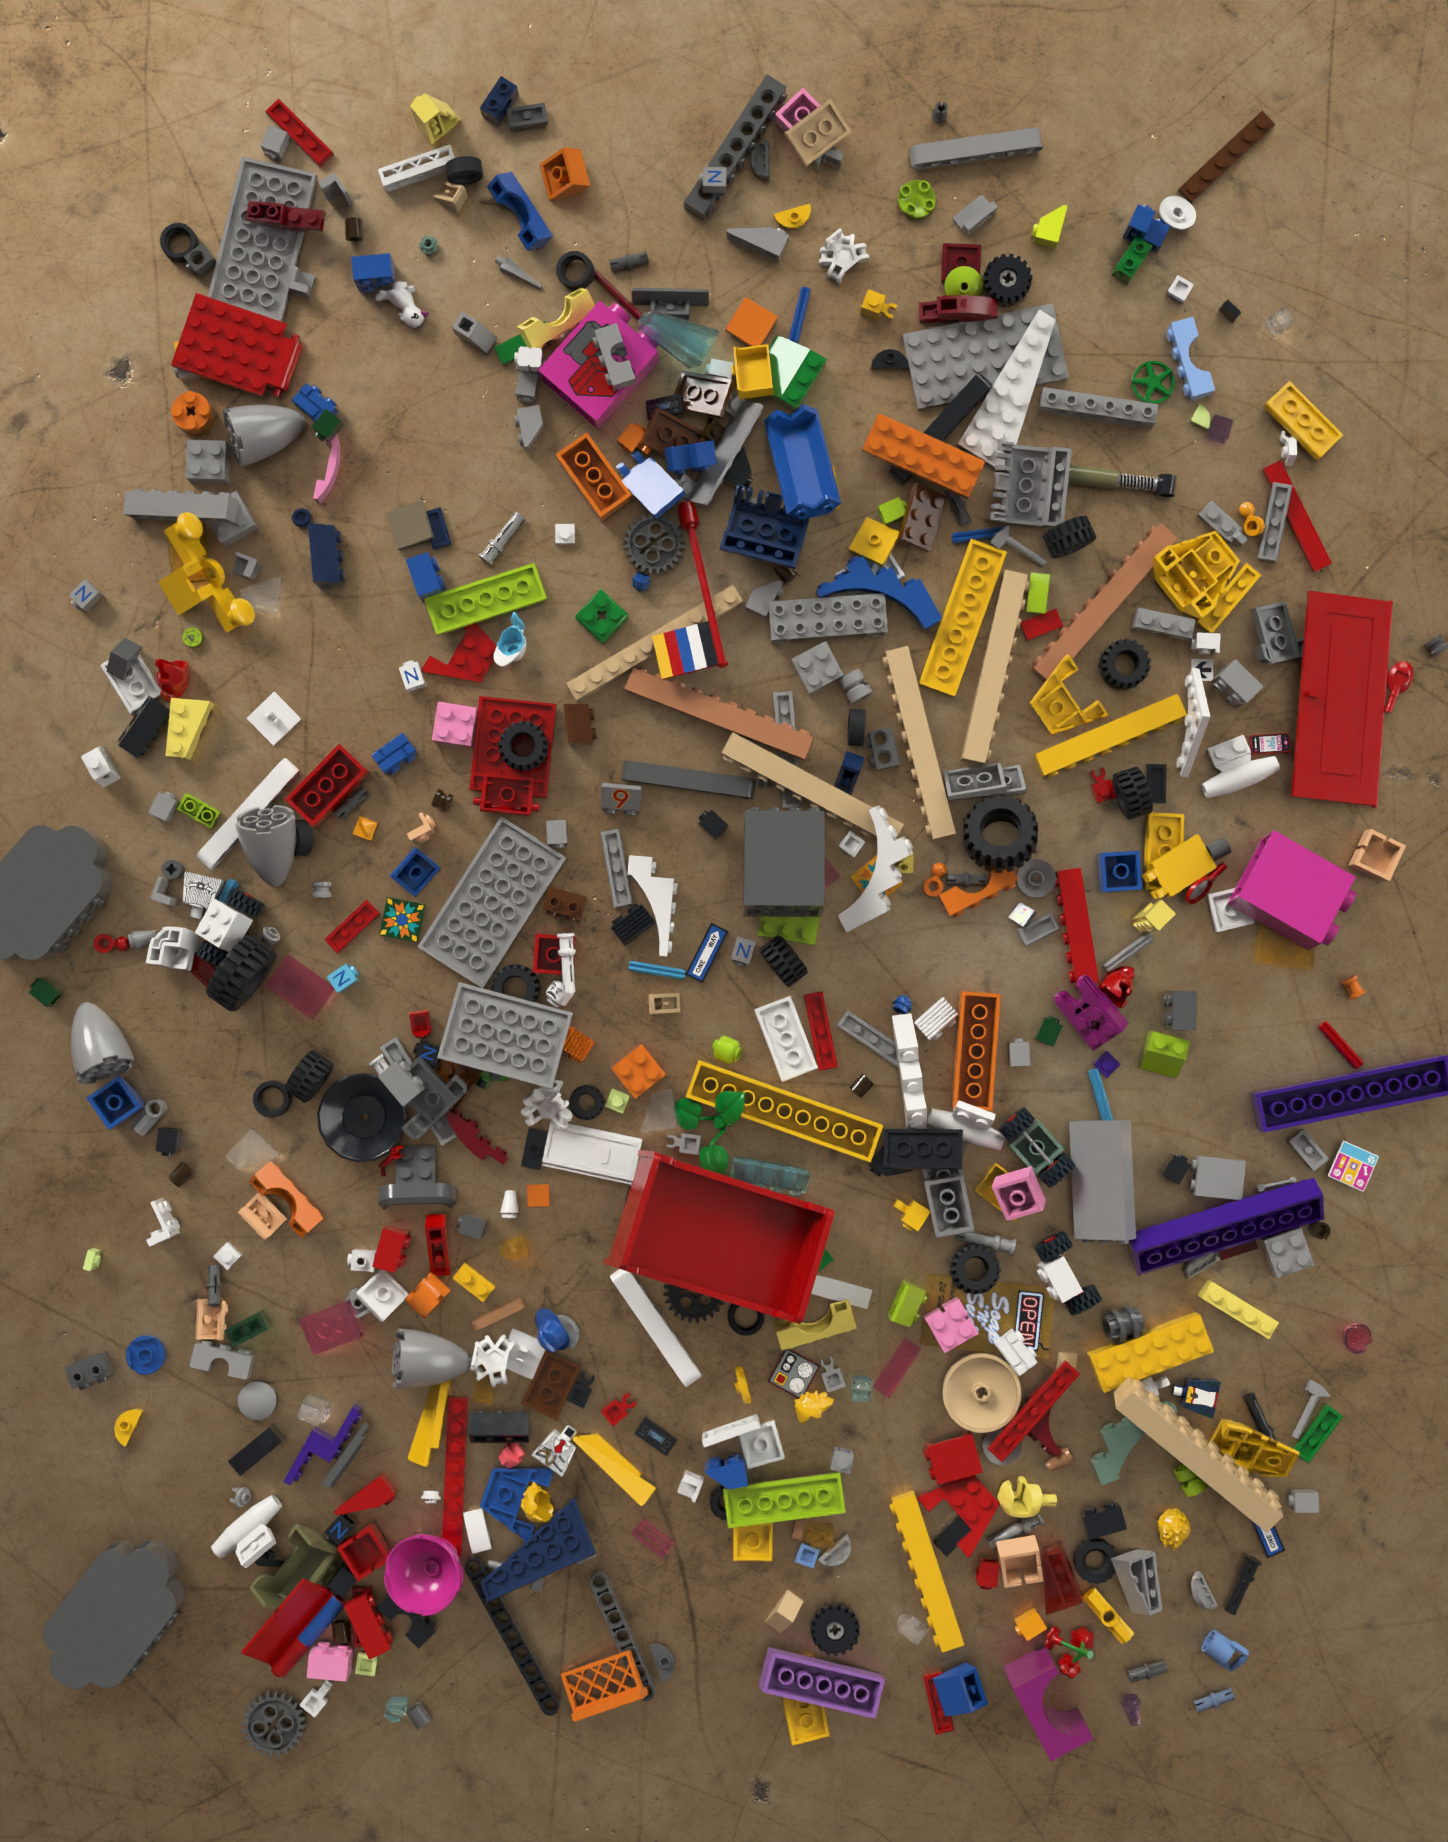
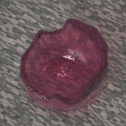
M1353 1322L1344 1328L1342 1341L1350 1352L1354 1354L1365 1353L1367 1345L1372 1343L1371 1330L1364 1323Z

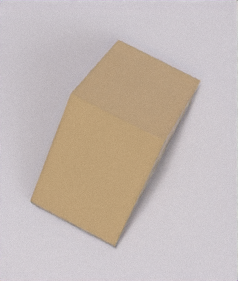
M442 181L433 198L459 213L468 195L463 185Z
M679 993L649 994L650 1014L680 1012Z
M787 1589L765 1620V1623L781 1634L793 1623L803 1604V1600Z

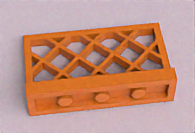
M631 1649L561 1673L573 1710L571 1714L573 1722L640 1700L649 1694L647 1687H643ZM623 1656L627 1657L629 1663L627 1669L618 1665L620 1658ZM604 1663L613 1666L610 1675L601 1671ZM616 1668L625 1673L622 1682L613 1677ZM587 1669L596 1672L593 1681L584 1676ZM573 1674L579 1678L576 1687L570 1684L569 1675ZM599 1674L608 1679L605 1687L596 1683ZM628 1675L634 1678L635 1687L631 1688L625 1684ZM582 1680L591 1685L588 1693L579 1689ZM611 1681L620 1686L615 1694L608 1690ZM594 1687L602 1691L600 1699L591 1696ZM577 1693L586 1697L583 1705H577L575 1699Z

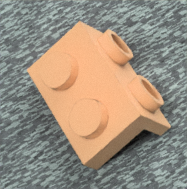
M424 813L419 814L424 825L407 833L410 841L422 844L430 839L428 836L435 833L434 827H436L434 820L431 816Z
M259 1192L238 1211L243 1220L264 1240L270 1237L287 1220L265 1195L261 1196Z
M197 1299L195 1339L224 1340V1335L227 1333V1325L224 1322L225 1316L228 1314V1305L224 1300L220 1299V1306L210 1307L208 1306V1299Z

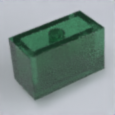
M264 1309L224 1331L234 1348L272 1327V1324Z

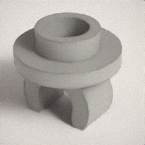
M267 926L262 929V935L258 939L261 941L265 938L268 941L267 946L270 947L280 940V935L277 929Z
M246 1487L232 1488V1491L236 1492V1497L230 1498V1502L235 1503L238 1507L246 1506L251 1499L250 1490Z

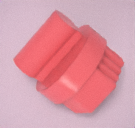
M511 1443L502 1449L498 1458L502 1465L511 1469L522 1461L525 1454L519 1443Z

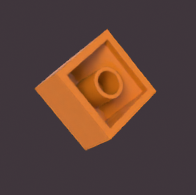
M564 147L540 163L549 201L579 194L590 187L581 149Z

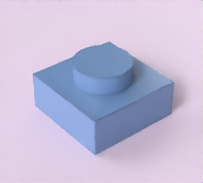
M801 1542L795 1562L814 1568L820 1548Z

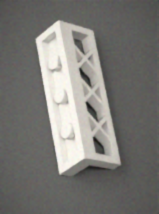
M449 144L378 169L385 192L387 193L446 172L445 164L455 158ZM449 152L450 155L438 159L440 154ZM424 159L431 160V162L420 165ZM411 165L414 167L403 171L404 166ZM390 171L396 173L388 177H384V173Z

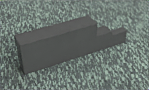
M367 1422L363 1424L321 1483L327 1489L330 1486L334 1487L363 1446L361 1442L366 1436L363 1433L370 1424Z

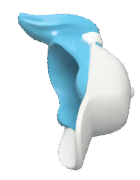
M513 612L510 618L512 626L503 631L494 652V661L500 667H506L511 662L521 660L526 651L527 642L523 635L525 624L516 612Z

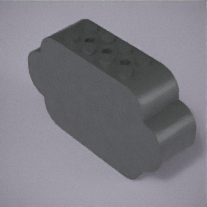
M39 825L29 829L0 862V960L14 961L23 958L26 960L46 961L53 958L57 953H62L66 949V943L70 938L73 939L78 935L81 925L91 920L94 910L103 906L106 901L105 898L112 888V877L103 866L107 859V847L98 835L91 830L77 826H66L59 830Z
M158 1540L145 1541L138 1547L127 1541H118L111 1544L94 1560L47 1621L43 1629L44 1642L53 1651L49 1663L50 1671L57 1681L70 1689L84 1688L90 1682L101 1688H112L118 1685L127 1675L131 1677L154 1648L155 1644L165 1634L168 1627L178 1617L177 1610L184 1601V1587L174 1577L178 1570V1559L171 1548Z

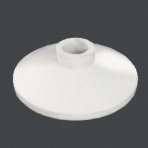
M1169 196L1160 204V216L1170 227L1185 230L1194 224L1196 212L1191 203L1186 199L1178 196Z

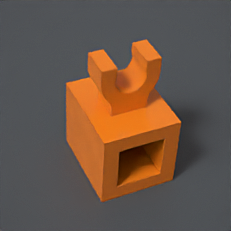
M631 422L617 439L618 445L629 454L637 449L648 458L653 452L652 449L640 444L646 429L638 423L635 425Z

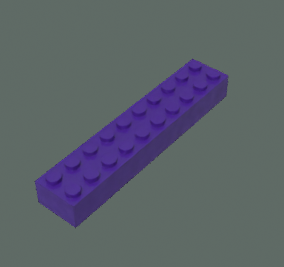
M1436 1055L1253 1092L1251 1097L1258 1130L1260 1132H1269L1447 1096L1448 1055Z
M1311 1178L1235 1202H1229L1222 1206L1209 1208L1179 1219H1173L1159 1225H1153L1136 1231V1239L1129 1240L1130 1260L1137 1276L1324 1220L1323 1193L1315 1178Z

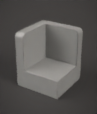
M294 266L288 289L291 294L310 298L316 277L315 275L301 272L298 267Z
M236 552L237 560L232 572L254 581L261 563L257 559Z

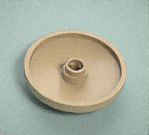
M973 1353L960 1358L950 1367L943 1381L942 1398L948 1414L959 1426L972 1432L987 1433L1002 1428L1014 1417L1021 1401V1386L1015 1371L1005 1360L989 1353Z

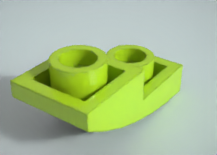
M1031 573L1026 612L1046 613L1050 574Z
M185 793L177 807L178 811L209 828H212L220 814V811L188 793Z

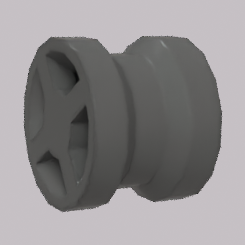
M1441 634L1424 644L1426 648L1430 649L1432 657L1437 656L1448 648V644L1444 643Z
M168 860L162 865V873L166 878L177 880L184 874V866L179 861Z

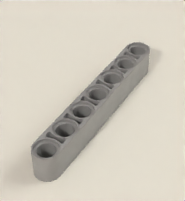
M1028 128L918 144L910 147L909 152L912 169L918 170L1035 153L1042 150L1043 147L1040 129Z

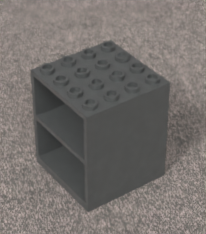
M751 807L749 810H745L743 917H821L825 906V811H820V808H809L808 811H800V808H789L788 811H780V808L777 807L769 808V811L761 810L758 807Z

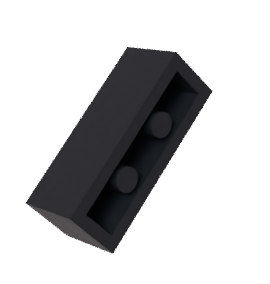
M148 695L115 743L136 758L140 755L143 756L148 750L149 746L147 744L151 739L154 740L160 732L158 729L161 724H166L169 720L170 709Z
M477 1411L476 1413H470V1443H529L530 1415L524 1411H516L515 1413H506L504 1411L486 1413L484 1411Z

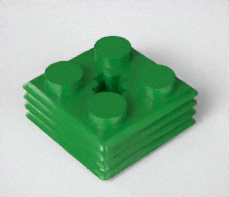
M602 589L575 615L576 620L602 644L629 617L628 613ZM606 613V619L597 620L599 618L598 614Z

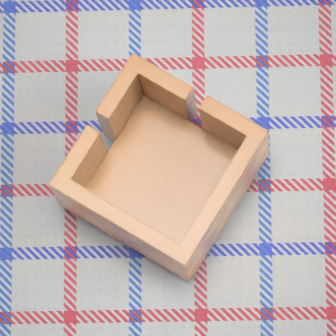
M1372 829L1365 830L1357 845L1360 849L1355 850L1348 866L1382 882L1390 881L1406 845L1391 838L1386 839L1387 836Z
M1035 1535L996 1542L1004 1588L1022 1585L1018 1571L1020 1568H1022L1026 1584L1043 1581L1040 1553Z

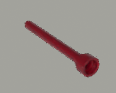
M595 269L594 279L643 324L645 329L656 337L661 331L662 326L646 318Z

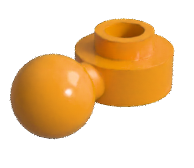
M1244 502L1239 507L1240 515L1246 518L1244 531L1249 536H1258L1264 531V521L1262 518L1253 515L1255 508L1252 503Z

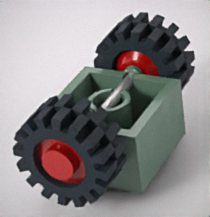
M1025 1107L1014 1113L998 1130L1009 1142L1007 1146L1026 1167L1032 1166L1035 1175L1039 1173L1038 1176L1048 1188L1060 1182L1075 1167V1164L1066 1153L1059 1155L1065 1149Z

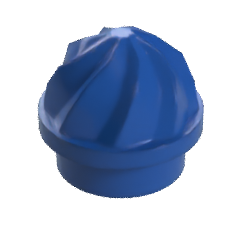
M636 572L635 577H632L633 587L637 591L646 590L651 584V581H649L651 576Z
M900 995L893 1001V1010L899 1014H907L912 1009V1001L908 996Z

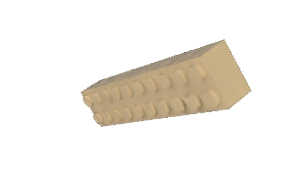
M1129 1376L1114 1391L1115 1406L1119 1412L1266 1533L1283 1517L1282 1507L1278 1500L1279 1497L1273 1490L1268 1491L1258 1478H1253L1249 1475L1245 1467L1234 1463V1459L1228 1453L1223 1454L1216 1443L1206 1440L1204 1434L1196 1428L1194 1430L1189 1426V1422L1183 1416H1177L1170 1405H1164L1160 1402L1159 1397L1151 1391L1149 1393L1138 1379L1134 1380Z

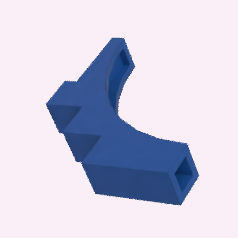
M855 556L848 560V565L845 568L847 574L842 572L834 577L835 580L828 583L826 581L820 584L815 592L817 598H825L848 591H863L874 594L884 593L886 598L905 608L916 619L923 631L942 620L920 578L916 581L912 578L904 583L905 587H902L892 567L889 569L884 567L878 570L876 576H874L864 556L860 558Z

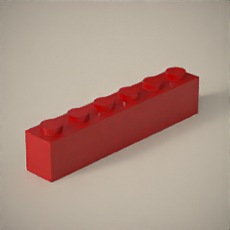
M1081 868L1055 872L1056 882L1054 887H1058L1059 895H1056V902L1058 907L1061 906L1062 914H1059V921L1061 926L1064 925L1065 933H1062L1063 944L1067 945L1068 950L1065 953L1066 963L1070 964L1071 972H1068L1069 982L1073 983V987H1077L1078 978L1082 975H1088L1095 984L1099 983Z

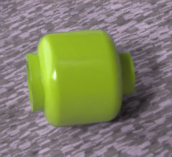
M722 1036L719 1040L716 1039L712 1045L714 1057L727 1064L737 1062L742 1053L739 1041L728 1036Z

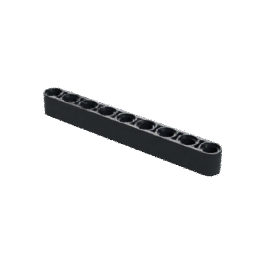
M471 1555L465 1564V1572L542 1712L548 1716L555 1715L559 1709L560 1698L504 1596L497 1598L499 1602L496 1604L486 1601L479 1580L485 1579L491 1572L481 1556ZM477 1562L479 1568L476 1570L472 1569L469 1563ZM501 1613L505 1614L508 1620L501 1621L498 1615ZM514 1631L517 1633V1637L510 1638L507 1633ZM523 1648L527 1651V1654L521 1656L517 1653V1650ZM534 1666L537 1671L530 1673L527 1667ZM538 1683H543L546 1686V1689L539 1690L536 1687V1685ZM552 1700L556 1706L548 1707L546 1702Z

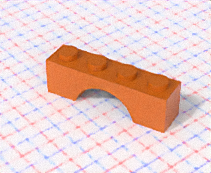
M991 869L986 887L981 891L967 893L955 886L938 895V898L948 916L953 915L955 918L964 913V908L970 906L972 909L982 904L981 899L987 897L990 900L999 895L997 891L1002 888L1007 891L1015 887V882L1019 879L1014 869L1010 872L1004 869L1002 873H996V869Z
M271 1161L250 1179L249 1183L261 1196L267 1194L278 1195L289 1204L291 1219L288 1225L301 1239L324 1219L320 1211L308 1202L307 1197L295 1188L294 1183L282 1174L281 1169Z

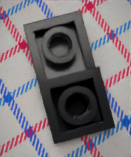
M958 1516L933 1543L947 1557L957 1547V1543L971 1529Z

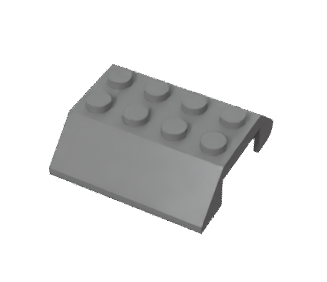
M998 441L997 450L1003 453H997L996 458L1004 459L1005 465H995V470L1001 472L994 473L993 490H998L999 492H992V497L1000 498L1001 504H991V509L997 510V512H990V520L1038 527H1055L1064 522L1072 449L1015 445L1014 442Z

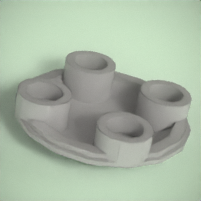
M253 1381L246 1384L238 1396V1407L241 1413L246 1418L252 1420H262L269 1417L276 1406L275 1389L261 1381Z

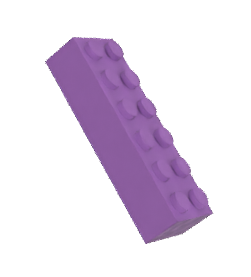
M768 1647L758 1687L764 1693L876 1719L885 1679L879 1673Z

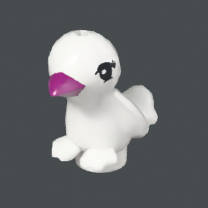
M407 282L392 283V289L388 291L380 290L375 297L376 301L389 300L395 306L402 309L403 313L398 314L401 316L400 320L413 328L419 327L423 323L424 318L429 314V312L420 310L415 306L412 293H415L416 289L414 285L407 286Z

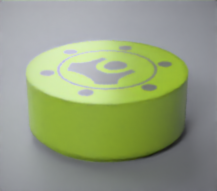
M192 627L184 631L182 638L187 646L196 648L202 644L203 634L197 628Z

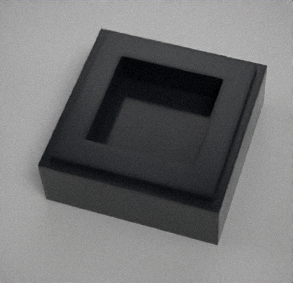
M1228 299L1219 309L1232 323L1241 314V311Z

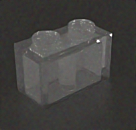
M310 1393L303 1400L296 1419L318 1427L329 1419L332 1412L330 1408L332 1402Z

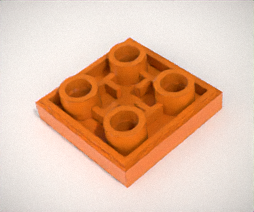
M745 297L725 331L749 346L762 345L776 323L778 316Z

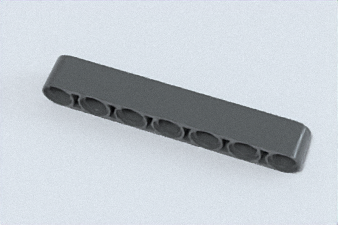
M624 761L621 780L627 782L754 799L756 779L635 761Z
M596 1570L591 1575V1589L619 1653L630 1649L636 1652L633 1658L636 1667L644 1671L643 1674L639 1675L643 1687L649 1686L652 1689L641 1700L650 1701L655 1696L656 1689L653 1677L608 1574L604 1570ZM602 1577L605 1582L599 1585L595 1583L594 1579ZM609 1595L612 1597V1601L606 1603L602 1600V1597ZM617 1613L620 1619L614 1621L610 1618V1615ZM624 1631L628 1634V1637L621 1639L618 1633ZM623 1656L621 1658L627 1669L629 1663L627 1657ZM630 1676L631 1681H632V1683H633V1685H634V1687H635V1686H636L635 1680H634V1678H632V1677Z

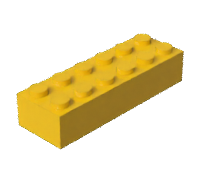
M1193 1312L1145 1330L1139 1338L1131 1339L1127 1337L1124 1343L1117 1344L1113 1342L1089 1351L1087 1356L1100 1390L1106 1393L1118 1388L1129 1376L1134 1380H1140L1212 1353L1214 1350L1200 1314Z

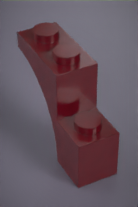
M1043 1379L1027 1395L1029 1400L1045 1383ZM1050 1408L1027 1435L1035 1442L1038 1439L1043 1444L1041 1448L1047 1454L1053 1453L1057 1457L1061 1449L1054 1442L1050 1432Z

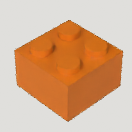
M643 1044L611 1068L635 1099L666 1075Z

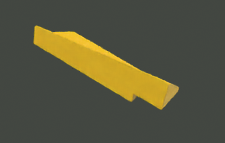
M451 1380L430 1387L408 1455L409 1461L427 1467L430 1463L432 1448H439Z
M599 1433L591 1435L575 1434L572 1438L641 1507L646 1503L656 1487L641 1478L642 1473Z

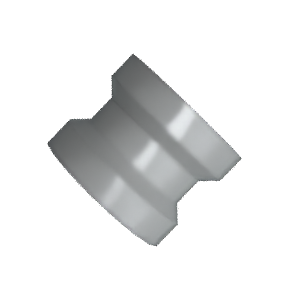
M312 882V887L314 888L312 898H331V893L329 892L331 882Z

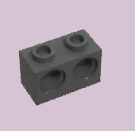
M892 727L869 731L868 737H865L867 748H871L872 755L869 756L871 767H875L876 771L898 767L900 763ZM875 736H883L885 743L882 745L876 744ZM886 754L889 757V762L882 764L879 761V755Z

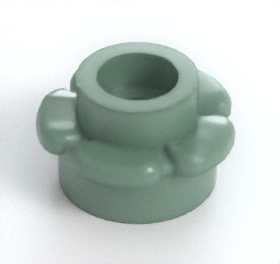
M428 235L422 237V241L419 242L420 250H423L424 254L435 253L438 249L437 239Z

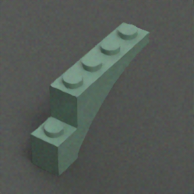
M1168 1401L1162 1402L1164 1405H1170L1175 1411L1174 1413L1178 1412L1174 1403ZM1127 1417L1122 1418V1422L1117 1424H1106L1099 1431L1108 1453H1098L1090 1461L1102 1486L1120 1479L1119 1472L1126 1457L1145 1434Z

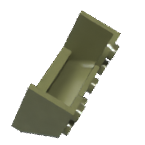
M296 1524L288 1535V1540L296 1545V1547L283 1565H281L274 1576L262 1574L252 1583L249 1589L264 1608L276 1611L303 1578L327 1588L342 1568L345 1561L337 1550L338 1546L329 1542L318 1531Z

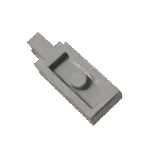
M1212 500L1197 515L1213 531H1217L1225 542L1231 543L1234 541L1241 547L1247 541V538L1241 533L1243 529L1239 527L1240 525Z

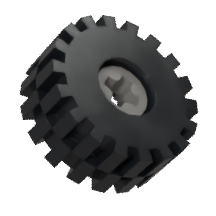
M1001 254L1000 258L997 256L992 262H989L984 272L982 281L983 290H986L985 295L986 297L990 296L996 299L998 306H1001L1002 303L1005 304V307H1009L1010 304L1014 306L1018 301L1021 302L1029 292L1032 284L1031 268H1027L1025 260L1023 262L1020 261V256L1014 258V254H1009L1008 257L1005 254ZM1006 275H1009L1010 279L1013 280L1010 281L1009 284H1006L1005 280L1002 279L1005 278Z
M828 1602L827 1606L823 1604L820 1606L819 1611L816 1610L814 1612L810 1625L811 1637L813 1638V1643L815 1646H818L821 1652L825 1651V1654L829 1656L830 1653H833L834 1656H838V1653L844 1655L848 1649L851 1651L853 1645L857 1644L858 1637H860V1626L857 1616L852 1609L848 1608V1605H841L840 1602H836V1604ZM833 1625H837V1628H841L837 1631V1634H834L833 1631H830V1629L833 1628Z

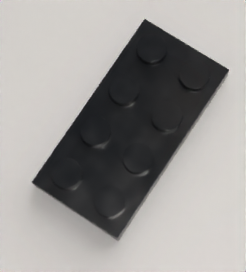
M884 1129L883 1168L963 1170V1129Z

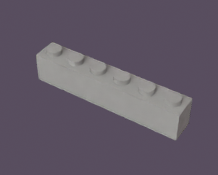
M134 489V492L126 491L123 514L133 519L177 521L179 515L189 512L196 515L201 522L236 523L238 500L226 492H219V495H214V493L203 491L202 494L185 491V494H182L175 490H168V493H163V491L151 489V492H146L143 489Z

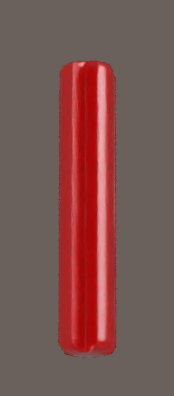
M1324 1021L1318 1026L1321 1032L1353 1068L1358 1069L1363 1065L1364 1062L1328 1021Z

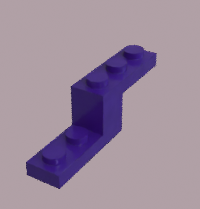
M357 1404L352 1407L336 1437L315 1427L283 1482L291 1485L294 1481L298 1482L303 1473L300 1470L303 1464L307 1465L313 1455L310 1452L329 1463L333 1458L338 1459L343 1450L340 1448L342 1442L348 1441L352 1434V1431H350L353 1424L357 1425L362 1416L359 1413L362 1407Z

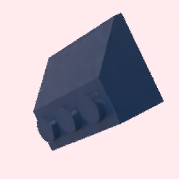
M309 523L308 531L313 582L320 589L342 587V581H345L344 569H341V562L344 560L343 551L339 550V543L342 542L341 531H338L334 525Z

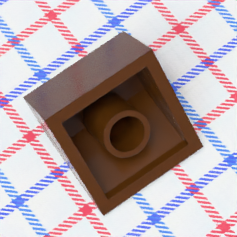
M564 704L570 747L594 745L593 740L597 739L596 729L591 726V720H594L593 708L589 709L588 704Z

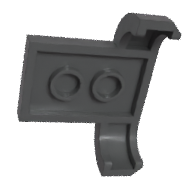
M1285 601L1251 609L1261 645L1254 647L1258 662L1269 665L1302 657L1304 636L1295 637Z
M421 1056L410 1065L411 1070L409 1072L413 1077L418 1076L423 1081L425 1089L409 1102L418 1113L401 1128L411 1139H419L467 1092V1084L458 1074L446 1083Z
M436 1145L404 1146V1148L399 1149V1152L402 1155L405 1154V1156L396 1159V1183L383 1185L378 1189V1205L383 1210H386V1207L390 1205L444 1204L452 1208L457 1203V1188L454 1185L436 1183Z

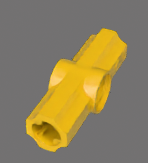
M1095 1587L1089 1589L1082 1599L1121 1644L1128 1642L1134 1632ZM1107 1612L1113 1613L1110 1619H1104V1614Z

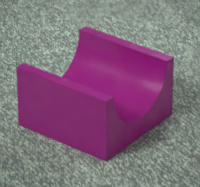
M1045 1644L1003 1666L1013 1691L1050 1761L1094 1739L1078 1707L1069 1711H1057L1042 1703L1043 1694L1048 1683L1059 1674Z

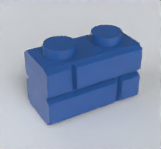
M306 383L291 400L294 405L314 422L325 409L335 416L338 414L335 408L337 404L329 397L326 399L320 395L322 391L314 384L310 386Z
M402 732L371 754V756L385 775L389 773L393 775L400 770V765L403 763L409 764L415 760V755L418 752Z

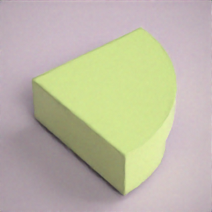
M1199 403L1190 422L1208 430L1210 415L1207 409Z

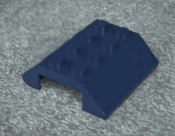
M737 484L733 507L719 550L795 569L801 554L810 518L801 520L787 515L785 505L783 509L781 508L783 497L780 494L767 491L765 502L762 504L765 491L760 490L756 504L750 502L753 488L748 487L746 498L743 499L746 486Z

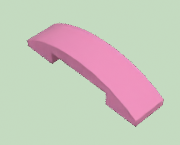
M338 434L330 443L325 440L326 445L331 447L325 481H316L313 496L316 503H321L333 487L340 465Z

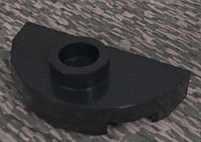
M887 349L879 352L874 357L871 369L909 370V364L901 352Z
M269 1549L255 1563L258 1566L281 1567L286 1559Z

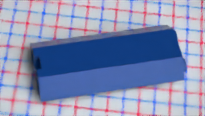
M802 404L791 415L776 409L764 420L787 515L802 520L829 514L841 504L817 409Z

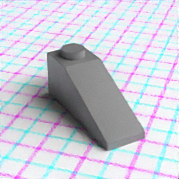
M728 228L727 239L777 262L780 261L789 241V235L780 228Z

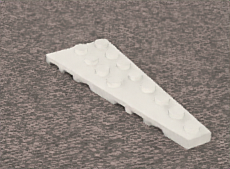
M1040 309L957 444L994 468L998 464L1005 465L1004 459L996 458L997 453H1003L997 450L998 441L1014 442L1015 445L1017 444L1055 324V319Z

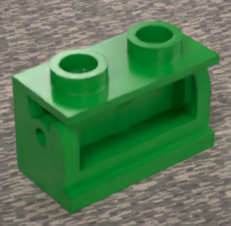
M1136 235L1116 265L1112 275L1128 285L1150 252L1152 245Z

